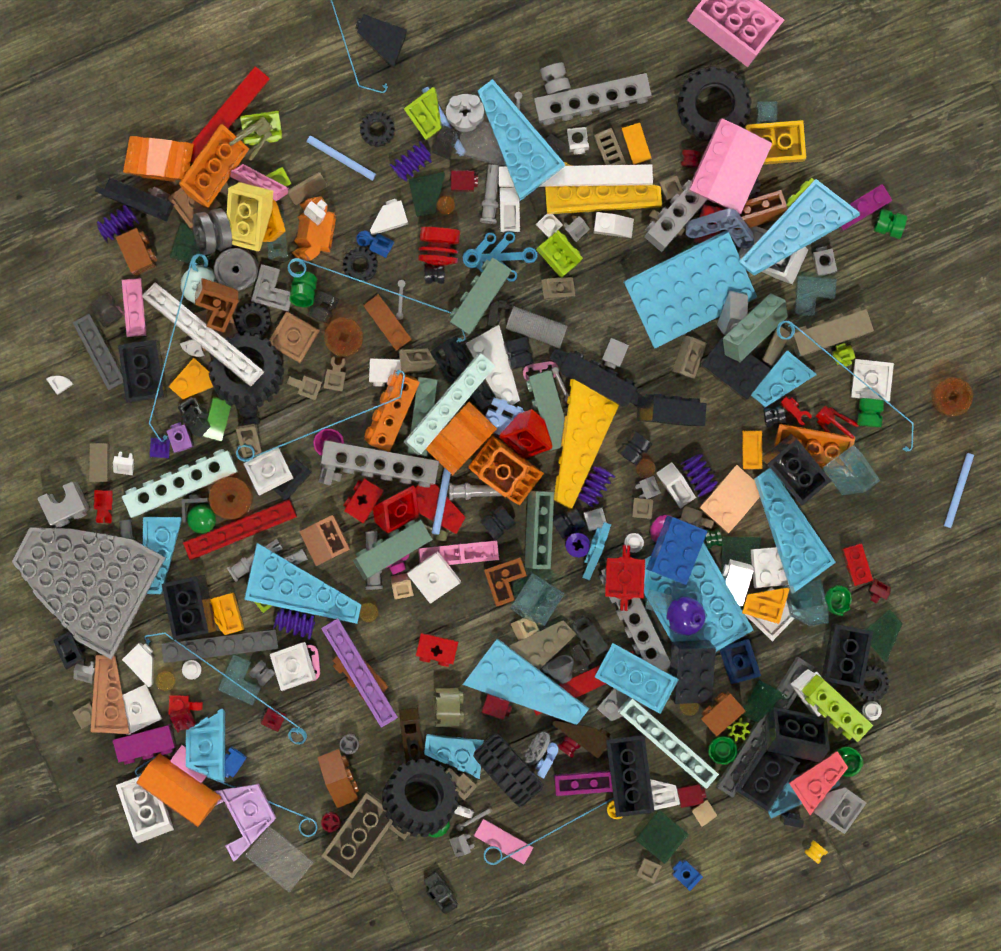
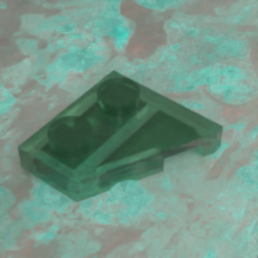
M444 172L408 180L417 218L436 214L445 178Z
M181 223L170 258L190 264L192 257L196 254H201L197 247L194 233L184 223ZM212 253L205 255V256L207 257V259H208V265H209V262H210ZM202 256L196 258V266L204 265Z
M890 609L866 629L873 631L871 647L884 662L888 661L889 654L903 624Z
M759 680L743 708L745 712L742 715L758 723L775 707L774 704L777 701L786 699L788 695Z

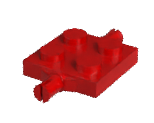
M622 545V557L606 559L605 597L620 599V611H623V605L624 611H628V600L644 598L645 560L630 557L631 545H627V553L626 545Z

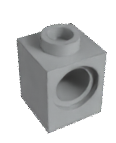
M827 246L816 248V252L812 254L816 276L837 272L833 249H827ZM820 256H826L829 259L827 266L820 264Z
M611 338L602 358V361L605 362L604 365L612 369L620 367L629 345Z

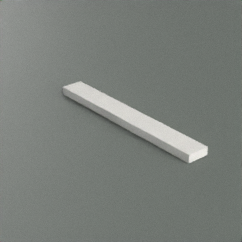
M652 165L565 166L539 187L653 185ZM499 167V187H514L507 167Z
M154 283L142 297L175 324L180 302L157 283ZM181 304L176 326L249 386H252L264 373L263 370L217 332L206 327V323Z

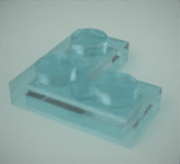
M798 276L795 315L814 316L816 297L835 299L837 279Z
M233 655L225 672L227 677H223L218 690L250 705H254L256 700L254 696H258L261 687L244 680L251 662Z

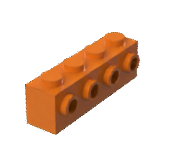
M394 370L393 375L389 376L387 381L388 387L380 397V405L400 397L403 381L402 372L397 375L395 373L397 370ZM405 374L401 398L379 406L378 410L374 411L372 424L365 432V441L369 445L390 452L420 383L415 377Z

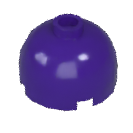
M686 596L672 601L666 615L670 624L669 628L681 635L697 633L702 629L706 620V612L702 604L696 599Z

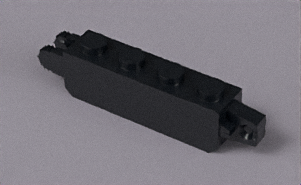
M555 348L550 357L553 362L561 367L562 375L569 379H575L621 407L628 406L629 403L638 406V398H645L636 392L635 382L627 378L625 380L618 378L619 374L611 369H608V371L601 369L602 365L594 360L588 362L584 359L585 355L577 351L567 353Z

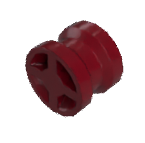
M682 150L683 161H681V166L698 168L700 164L698 158L701 156V152Z
M567 735L564 736V741L558 744V748L571 758H573L575 750L581 747V745Z
M335 812L326 813L321 820V826L327 832L336 831L341 823L339 815Z

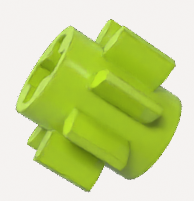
M845 343L835 346L836 350L832 351L833 357L844 366L851 365V360L855 359L851 345L846 346Z
M739 718L738 722L734 721L731 726L727 727L731 730L728 736L734 735L736 742L738 737L745 740V733H750L749 730H746V726L749 723L742 724V718ZM735 725L743 726L741 734L733 732Z

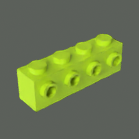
M816 674L803 688L802 692L806 695L805 700L811 706L816 704L819 707L817 711L823 717L829 716L831 718L829 722L836 729L841 727L843 729L841 733L848 740L853 738L859 742L873 726L819 675Z

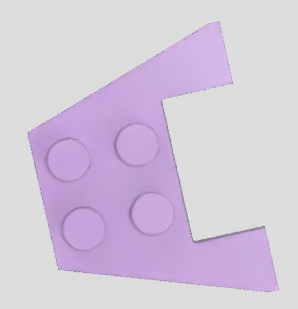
M259 784L214 791L221 796L216 805L223 801L226 803L243 836L226 845L233 861L237 860L276 819Z

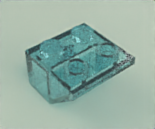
M854 445L823 467L841 495L866 492L880 481L863 454Z
M532 573L510 609L527 620L545 626L565 593Z

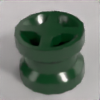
M715 528L713 531L707 529L705 536L707 549L715 545L718 547L723 546L720 528Z

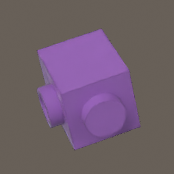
M180 422L170 426L171 429L167 431L174 453L194 447L187 425H181Z

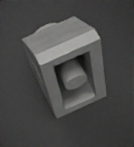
M729 291L717 326L724 335H727L748 315L747 294Z

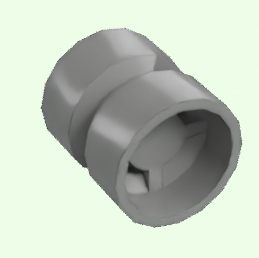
M556 63L540 69L543 81L547 82L545 84L547 95L571 89L569 80L565 77L564 63Z

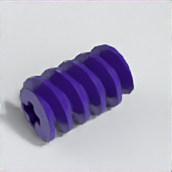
M419 141L420 148L413 145L414 152L407 150L408 157L403 154L401 155L402 162L395 159L396 166L389 164L398 177L406 182L408 181L407 174L411 177L414 176L413 169L420 172L419 165L425 168V160L430 163L432 162L431 154L421 141Z
M123 205V212L116 209L117 216L110 213L111 220L104 217V224L97 221L98 230L107 244V237L114 240V233L118 236L121 235L120 229L127 232V225L131 228L134 227L133 221L140 224L131 208H128L126 205Z
M697 454L683 462L686 463L683 470H690L686 476L694 477L690 483L698 484L694 490H701L698 497L715 489L714 487L718 483L717 481H711L714 477L713 474L707 475L710 467L703 468L707 462L705 460L699 461L703 456L702 454Z
M593 466L592 469L595 474H588L591 480L585 479L584 482L587 487L582 486L581 490L583 493H579L578 498L594 508L592 503H599L596 496L603 497L600 490L607 491L604 484L612 483L608 477L615 478V476L602 467Z
M581 533L570 535L565 543L566 551L573 557L585 556L590 550L589 539ZM578 540H580V544L583 545L582 549L578 548V550L576 551L575 546H573L572 544L573 542H577Z
M280 608L273 629L277 625L279 631L286 627V633L293 629L295 636L301 631L302 638L308 633V639L310 640L315 625L314 615L307 619L306 613L299 617V611L292 615L291 609L284 613V608Z

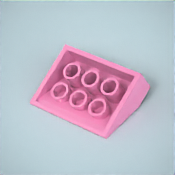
M702 0L687 21L748 67L780 27L784 19L759 0Z
M720 119L688 191L728 209H735L741 214L772 143L738 125Z

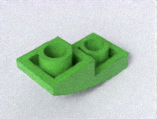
M213 396L207 418L211 427L203 437L222 441L231 408L230 405L226 404L225 400Z

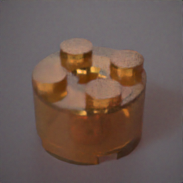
M338 318L333 320L326 328L324 341L327 348L334 355L350 357L361 349L364 336L362 329L355 321L348 318ZM342 333L349 335L345 343L342 340L339 341Z
M953 377L942 380L932 391L933 406L943 416L954 417L962 415L968 411L972 404V388L967 382L959 378ZM950 392H951L952 395H953V394L956 395V398H954V401H953V400H949V398H948V397L950 396Z

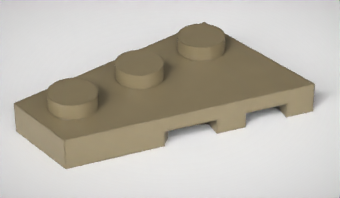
M562 620L509 645V647L539 670L576 633Z

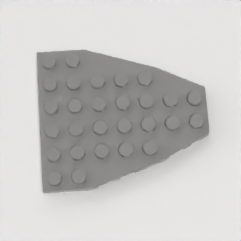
M29 528L12 562L19 569L24 580L31 586L35 596L62 622L61 624L74 635L73 637L78 642L112 659L166 557L133 539L78 529Z

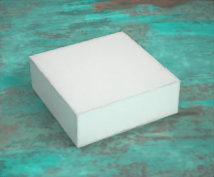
M602 508L584 513L589 531L601 528L603 523L606 522Z

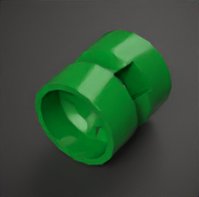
M881 208L874 231L881 234L887 232L890 237L900 239L906 225L907 215L900 213L894 215L891 210Z
M299 271L295 274H302L304 271ZM306 271L301 277H293L289 301L297 307L311 306L314 302L317 277Z
M860 398L859 410H861V413L858 414L857 425L881 428L883 417L880 413L884 411V400Z

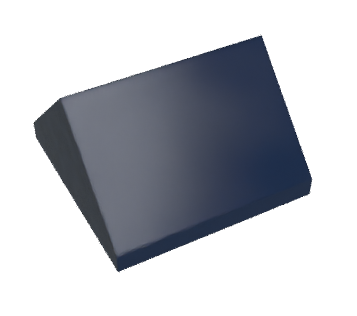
M746 638L728 644L720 649L731 684L761 676L749 639Z

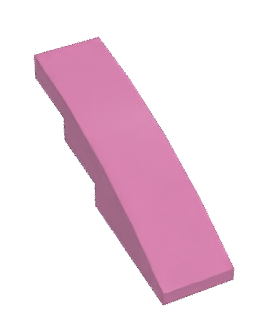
M497 541L418 549L419 564L437 551L448 565L499 560Z

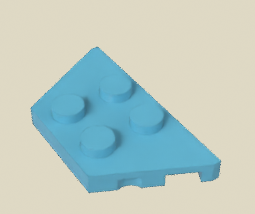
M604 522L601 528H597L585 559L587 566L582 578L590 580L604 549L611 524Z
M220 709L214 716L206 717L199 724L186 730V767L217 781L225 782V711Z

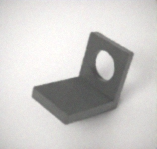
M189 495V499H182L183 522H187V503L209 502V498H201V495Z

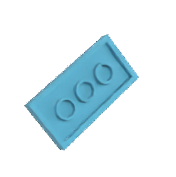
M612 643L595 675V678L660 714L679 680Z

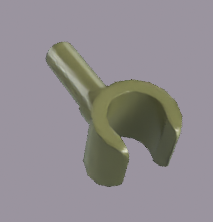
M424 524L427 531L432 533L433 528ZM440 530L436 540L447 541V532Z

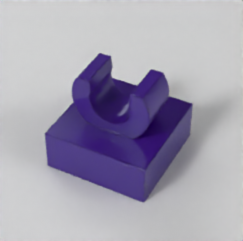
M151 438L150 457L170 458V440L165 439L164 442H161L158 438Z

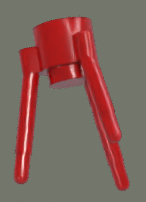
M825 405L815 416L819 419L817 423L825 432L831 433L825 423L829 425L832 422L848 437L854 439V436L834 418L837 416L855 427L859 425L835 411L832 407L828 408Z

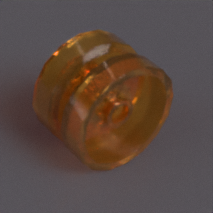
M227 477L220 479L213 485L210 490L209 502L216 515L224 519L234 520L243 517L249 512L253 504V494L246 482L239 478ZM230 495L235 496V498L233 499L234 502H230L228 500V497Z

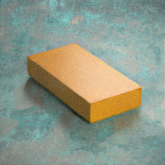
M637 123L622 128L633 165L651 160L641 124Z
M742 431V469H762V431Z

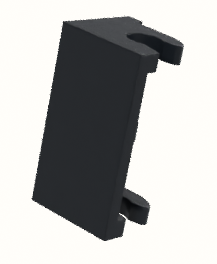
M297 458L288 467L293 479L273 488L285 501L312 474Z

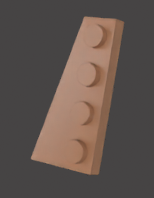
M96 655L91 718L92 733L130 734L116 656L109 659L104 655Z

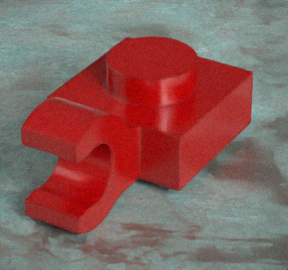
M785 397L780 402L802 426L805 424L801 420L803 415H806L809 419L812 417L809 412L800 411L797 408L799 404L792 397L789 399Z
M94 490V509H97L96 523H103L104 518V523L112 522V516L108 510H112L113 491Z
M170 695L169 715L171 712L184 708L201 711L203 710V702H189L190 696Z

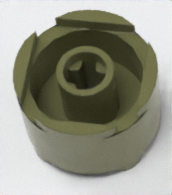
M435 688L434 692L438 693L433 699L434 718L438 720V722H435V727L459 726L460 723L464 722V713L460 710V704H463V692L459 691L458 688Z

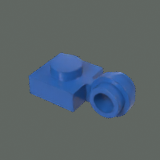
M365 230L359 232L356 237L357 243L360 246L364 247L370 244L369 250L387 258L395 243L380 234L373 237L370 232Z

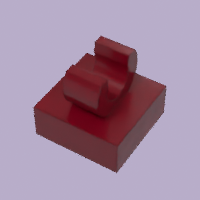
M874 578L870 585V591L873 592L870 600L876 604L881 597L887 600L891 587Z
M268 707L261 724L279 732L285 718ZM276 710L277 712H279L280 714H282L284 717H286L287 714H285V713H283V712H281V711H279V710Z
M188 708L170 713V719L177 733L180 730H189L190 727L195 726L196 721Z

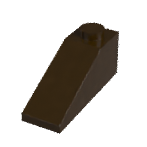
M418 707L399 710L406 763L414 760L415 763L418 759L425 760Z
M553 720L552 722L555 727L597 758L607 748L606 740L611 739L609 737L611 734L604 728L599 730L596 727L576 725L559 720Z

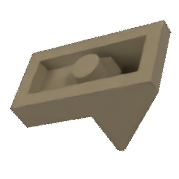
M573 277L541 280L543 296L546 300L575 296Z
M257 424L236 427L240 446L244 444L251 445L255 450L254 456L262 453ZM241 447L243 458L253 455L249 447Z

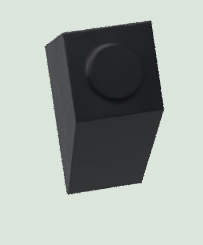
M363 14L362 19L358 18L355 27L358 30V36L391 68H395L407 35V30Z

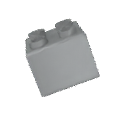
M77 482L63 485L66 496L61 503L55 500L53 494L48 495L46 493L38 497V501L50 525H56V527L60 528L69 524V519L71 518L80 519L87 515L86 511L90 508Z

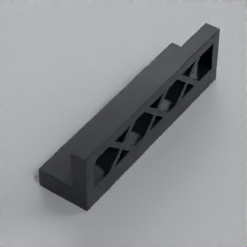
M109 178L105 189L98 186L95 189V192L165 222L168 221L175 205L112 178Z
M456 336L430 351L451 385L472 362L459 341L456 342L458 340ZM443 349L446 359L441 357L438 352L439 350ZM450 366L455 368L456 376L450 372ZM484 381L463 406L472 399L478 406L476 409L480 411L492 403L494 397Z

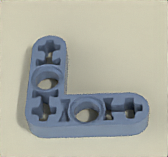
M725 209L686 223V235L690 238H699L726 229L738 247L747 249L754 245L752 231L735 209Z

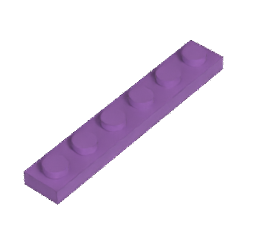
M337 618L321 628L380 727L382 728L398 718L340 620Z

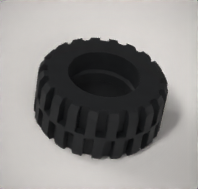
M713 66L709 67V69H700L685 81L679 93L677 112L678 117L681 119V124L687 128L689 134L695 135L701 141L704 139L710 142L718 122L706 121L697 111V97L706 88L718 87L729 94L732 100V110L724 120L743 128L750 115L752 102L749 96V88L745 86V81L742 78L736 76L737 73L729 72L726 70L727 68L721 67L719 69Z
M245 332L244 336H240V333L234 334L232 339L229 337L225 338L226 341L246 357L262 361L264 373L252 386L236 384L229 378L230 369L211 354L212 362L208 364L210 371L208 374L215 392H217L221 400H225L226 404L230 406L235 404L237 409H243V406H246L247 410L253 409L254 405H258V407L264 406L263 402L266 400L270 402L273 399V393L278 394L280 391L279 385L283 384L284 379L282 375L284 374V368L278 350L275 346H272L271 341L267 338L263 340L262 335L259 334L252 336L251 332Z
M493 734L474 751L473 757L518 807L526 805L543 789L544 784L499 734Z
M418 759L416 763L414 760H411L406 764L400 765L386 782L381 798L384 800L382 807L383 810H387L385 816L388 820L391 819L393 821L392 825L395 828L397 826L401 828L400 832L404 834L409 832L410 836L417 837L418 834L421 837H427L429 834L434 835L440 829L442 830L455 814V810L458 807L459 792L455 791L457 785L455 781H451L452 775L449 772L446 774L443 771L445 768L441 765L437 767L433 761L425 763L424 759ZM419 785L429 790L435 799V810L424 812L412 807L406 799L405 787Z

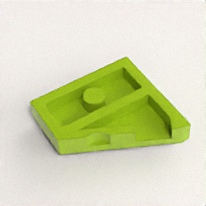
M435 87L429 89L404 108L425 140H428L442 129Z

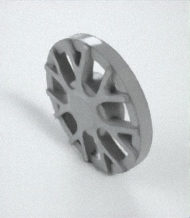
M541 732L532 739L533 741L528 746L525 755V762L527 764L534 765L542 758L550 742V735L548 733Z

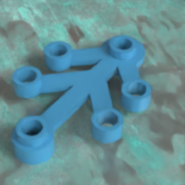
M506 232L502 241L490 254H482L488 245L496 242L495 234L487 233L485 239L476 249L465 251L463 262L467 267H476L483 272L484 270L481 269L483 266L482 262H485L487 259L490 261L492 257L503 265L505 264L502 261L524 260L526 263H533L537 259V252L529 247L524 249L523 252L501 253L508 244L515 241L514 233ZM508 234L513 236L512 241L506 240ZM492 235L494 240L488 242L487 236ZM528 252L533 254L532 259L526 258ZM470 255H474L476 257V260L474 262L469 261L468 258ZM512 270V272L515 274V278H507L509 282H513L517 279V273L514 270Z

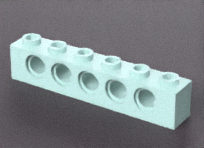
M478 354L406 438L404 443L416 454H422L494 369L495 365L482 354Z
M224 449L214 452V457L200 458L195 461L196 465L191 467L188 464L178 468L179 472L175 474L168 472L161 475V480L154 482L152 479L143 483L144 487L138 490L134 487L125 491L126 495L122 496L130 517L134 518L238 473L230 451L225 452ZM213 462H217L220 465V469L216 473L210 470V465ZM199 469L202 472V477L196 481L193 479L192 473L194 470ZM178 477L184 479V486L181 488L175 486V480ZM160 485H165L167 488V492L163 496L157 493V488ZM143 492L149 495L147 503H142L139 499Z
M629 697L618 709V712L706 789L719 775L633 698Z

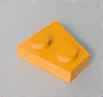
M193 358L169 385V388L184 400L212 388L213 385L209 378V371Z
M782 588L748 594L742 613L779 624L790 589Z
M234 593L210 599L215 623L224 635L244 630Z

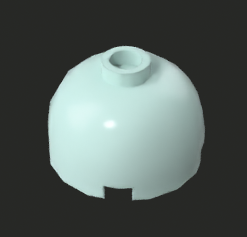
M197 265V272L192 267L190 268L184 296L187 300L195 303V292L201 278L219 283L213 269L209 267L206 269L203 265ZM189 269L184 273L181 279L182 293Z

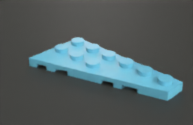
M492 79L478 90V95L521 201L564 168L565 163Z
M815 179L739 261V264L755 276L860 216V213Z
M769 468L754 478L791 593L793 594L836 562L786 488Z
M259 543L256 544L244 600L333 619L338 618L342 621L357 624L361 609L360 603Z
M496 639L463 683L465 686L576 725L589 710L587 706L499 639Z

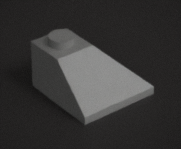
M847 788L828 792L813 812L845 834L866 805V802Z

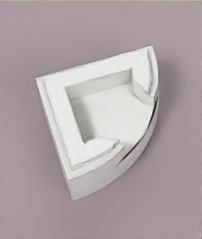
M191 339L180 343L186 353L195 357L205 356L202 346L195 340Z
M63 376L47 378V381L57 395L73 385L68 378Z
M458 805L455 810L456 814L467 818H472L474 813L473 810Z

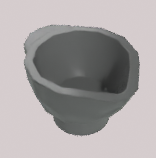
M569 655L556 657L546 663L542 670L544 673H549L554 679H557L559 683H566L573 678L571 672L574 659Z

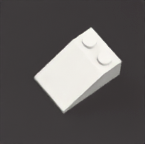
M757 226L750 228L754 235V245L768 230ZM752 247L747 249L741 248L739 252L740 259H742ZM804 247L762 272L793 285L808 249Z
M139 777L118 784L116 787L133 838L137 843L172 831L174 828L165 803L136 784Z

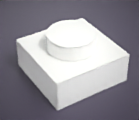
M546 214L536 226L550 238L563 224L553 214Z

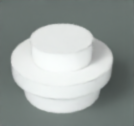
M632 533L625 538L624 544L626 549L627 545H631L630 552H638L642 549L644 541L639 534Z
M189 660L184 663L182 673L187 679H196L201 674V666L197 661Z
M874 701L865 703L862 708L863 716L868 720L878 719L882 712L881 706Z

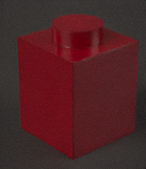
M451 170V192H474V187H478V176H474V171Z
M487 694L482 713L504 720L505 716L509 717L512 706L509 705L510 701Z
M699 783L676 787L681 808L704 803L703 798H706L705 788L700 787Z

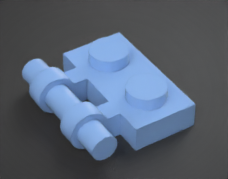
M494 397L491 404L498 408L496 411L489 408L485 417L497 428L494 433L500 435L518 414L525 411L519 406L515 407L508 404L504 399L499 400ZM503 410L512 413L513 417L510 418L502 414Z
M553 742L548 745L547 755L544 759L541 758L535 766L537 775L543 779L558 753V746Z

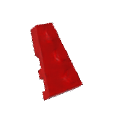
M436 484L430 485V488L417 486L418 512L434 521L440 489ZM446 496L441 526L457 534L466 517Z

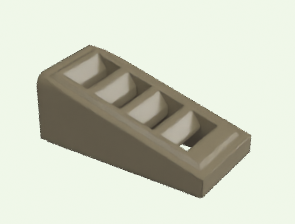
M612 128L594 135L605 165H610L609 161L618 157L620 161L611 165H626ZM610 136L611 139L601 143L600 139ZM613 143V147L604 150V146ZM616 150L617 152L612 156H606L607 153H610L612 151Z

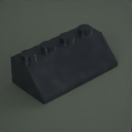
M645 735L606 740L616 817L655 813Z

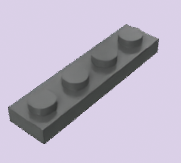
M91 314L74 321L73 325L107 389L111 390L123 384L122 373Z

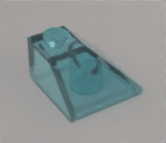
M821 580L810 581L793 594L789 590L786 602L791 617L809 626L829 623L828 606ZM784 585V586H783V588H789V589H790L789 585Z

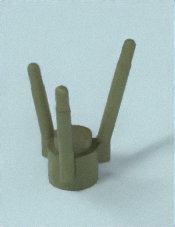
M262 117L256 123L236 135L237 138L231 141L229 145H234L253 131L259 136L264 135L249 157V160L252 161L265 141L272 135L270 131L273 127Z

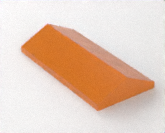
M220 124L179 182V185L188 197L206 208L211 205L231 176V171L239 165L250 149L241 140L230 146L229 143L237 137L223 124Z
M779 424L774 447L792 434L822 469L848 473L855 437L851 439L846 435Z
M161 754L156 756L147 765L136 784L197 827L200 826L221 799L220 795L197 781Z

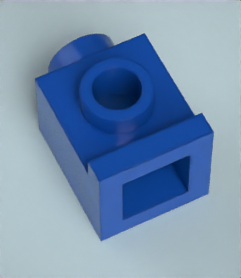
M232 746L228 750L231 754L228 755L226 753L225 777L227 778L230 776L234 777L247 759V756Z
M686 860L683 862L678 861L672 868L674 870L672 875L689 891L703 878ZM685 871L690 872L688 878L683 877Z

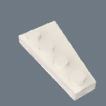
M497 325L467 342L466 345L473 358L478 354H482L495 365L494 369L485 379L497 399H504L508 404L514 405L520 399L512 370L509 366L500 326Z

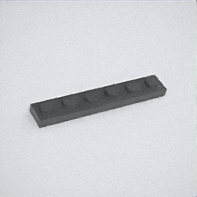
M276 629L178 641L187 649L177 642L161 644L164 663L278 649Z

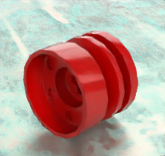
M421 227L420 241L428 243V246L419 247V251L427 252V255H418V261L442 266L457 264L458 258L450 257V254L455 255L459 251L450 248V245L459 244L460 230Z

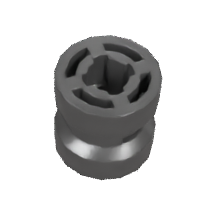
M261 660L248 674L252 678H256L263 687L275 672L272 669H268Z
M347 734L340 741V748L346 754H353L360 745L358 737L354 734Z

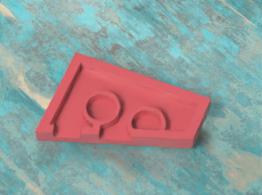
M838 751L791 780L789 784L811 815L848 767Z

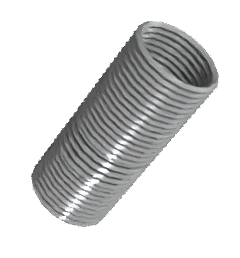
M515 306L506 325L508 330L558 348L561 346L568 327L562 323L560 324Z

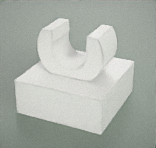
M322 199L317 205L311 201L306 206L304 214L319 225L326 215L324 210L327 204Z
M122 452L118 453V457L114 456V473L133 475L134 459L132 453L129 454V458L122 457Z

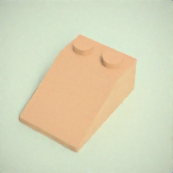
M736 465L700 505L699 509L726 533H729L760 497L755 480Z

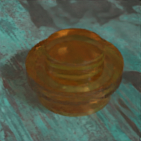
M448 195L441 197L436 205L438 212L441 214L453 212L455 208L453 198Z
M643 459L636 466V472L642 478H649L655 472V465L651 460Z

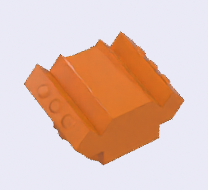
M130 136L123 173L155 180L172 182L181 180L190 168L194 144Z
M322 197L308 198L300 206L305 211L306 206L311 201L317 205L321 199L323 201L324 199ZM327 206L324 210L326 215L319 225L314 223L304 213L297 217L299 219L297 238L294 241L299 248L292 252L295 258L311 261L320 254V251L330 253L336 215L333 212H327Z
M468 402L451 422L439 432L426 450L454 475L497 428Z
M491 436L468 467L474 474L479 476V479L518 505H521L544 474L538 467L532 465L528 460L521 457L494 436Z

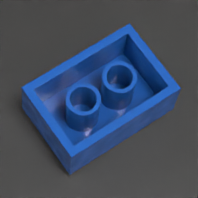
M667 516L646 570L687 585L707 531L674 517Z

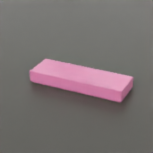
M244 164L231 171L230 177L241 183L273 190V200L275 201L288 194L289 188Z
M142 279L122 280L127 337L147 336L142 297Z
M485 819L482 820L474 834L475 837L485 843L498 847L506 855H510L528 845ZM529 845L510 857L525 864L533 847Z

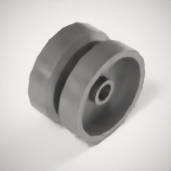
M223 209L211 210L209 215L206 212L193 215L192 227L194 238L201 254L214 253L215 249L220 252L231 249V227Z
M234 248L228 249L219 255L215 262L214 272L220 284L236 290H243L250 287L256 281L259 266L255 256L248 250ZM238 266L239 272L235 273L236 271H233V267Z

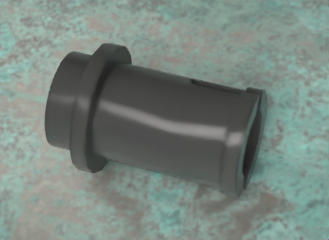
M132 520L119 521L121 537L135 539L132 535Z

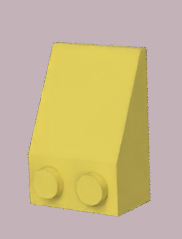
M241 182L228 188L227 218L231 227L232 245L260 251L272 211L273 190Z

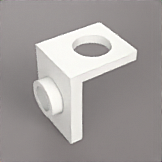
M586 127L567 129L569 152L584 154L586 150H589ZM576 132L583 135V141L580 143H575L572 140V135Z

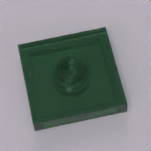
M722 536L721 574H723L724 566L729 564L730 559L752 565L751 550L761 549V537Z
M658 810L635 840L665 864L688 837L689 833L661 810Z

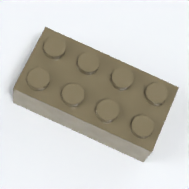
M861 307L847 312V316L843 317V314H838L829 318V322L825 323L824 320L811 324L812 328L807 329L806 326L799 328L801 331L795 329V333L790 339L797 358L822 350L807 336L825 349L873 332L874 329L867 309L861 310Z
M369 792L365 793L321 856L352 879L393 822L385 816L387 810H383V802Z

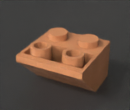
M334 515L300 531L316 566L351 550Z

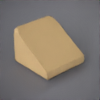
M407 573L391 576L395 599L414 596L411 579Z
M532 614L511 623L519 641L540 631Z
M708 800L691 809L701 827L717 817Z

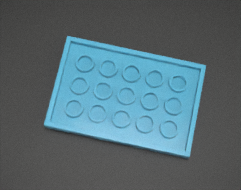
M724 231L624 281L625 287L654 348L719 317L729 291L747 294L748 302L757 298L745 268L739 264L741 259L728 231Z
M704 542L687 585L646 570L651 556L644 559V594L671 642L709 640L716 647V651L753 631L752 626L745 614L742 613L740 605H738L728 588L724 577ZM682 596L696 599L702 604L706 612V620L702 629L692 635L677 634L669 628L670 624L666 616L668 608L672 601L678 600Z

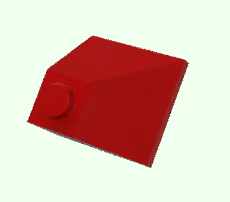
M532 409L518 414L499 435L500 439L525 459L548 451L553 447L545 420Z
M414 486L373 507L374 521L385 532L390 533L419 517Z

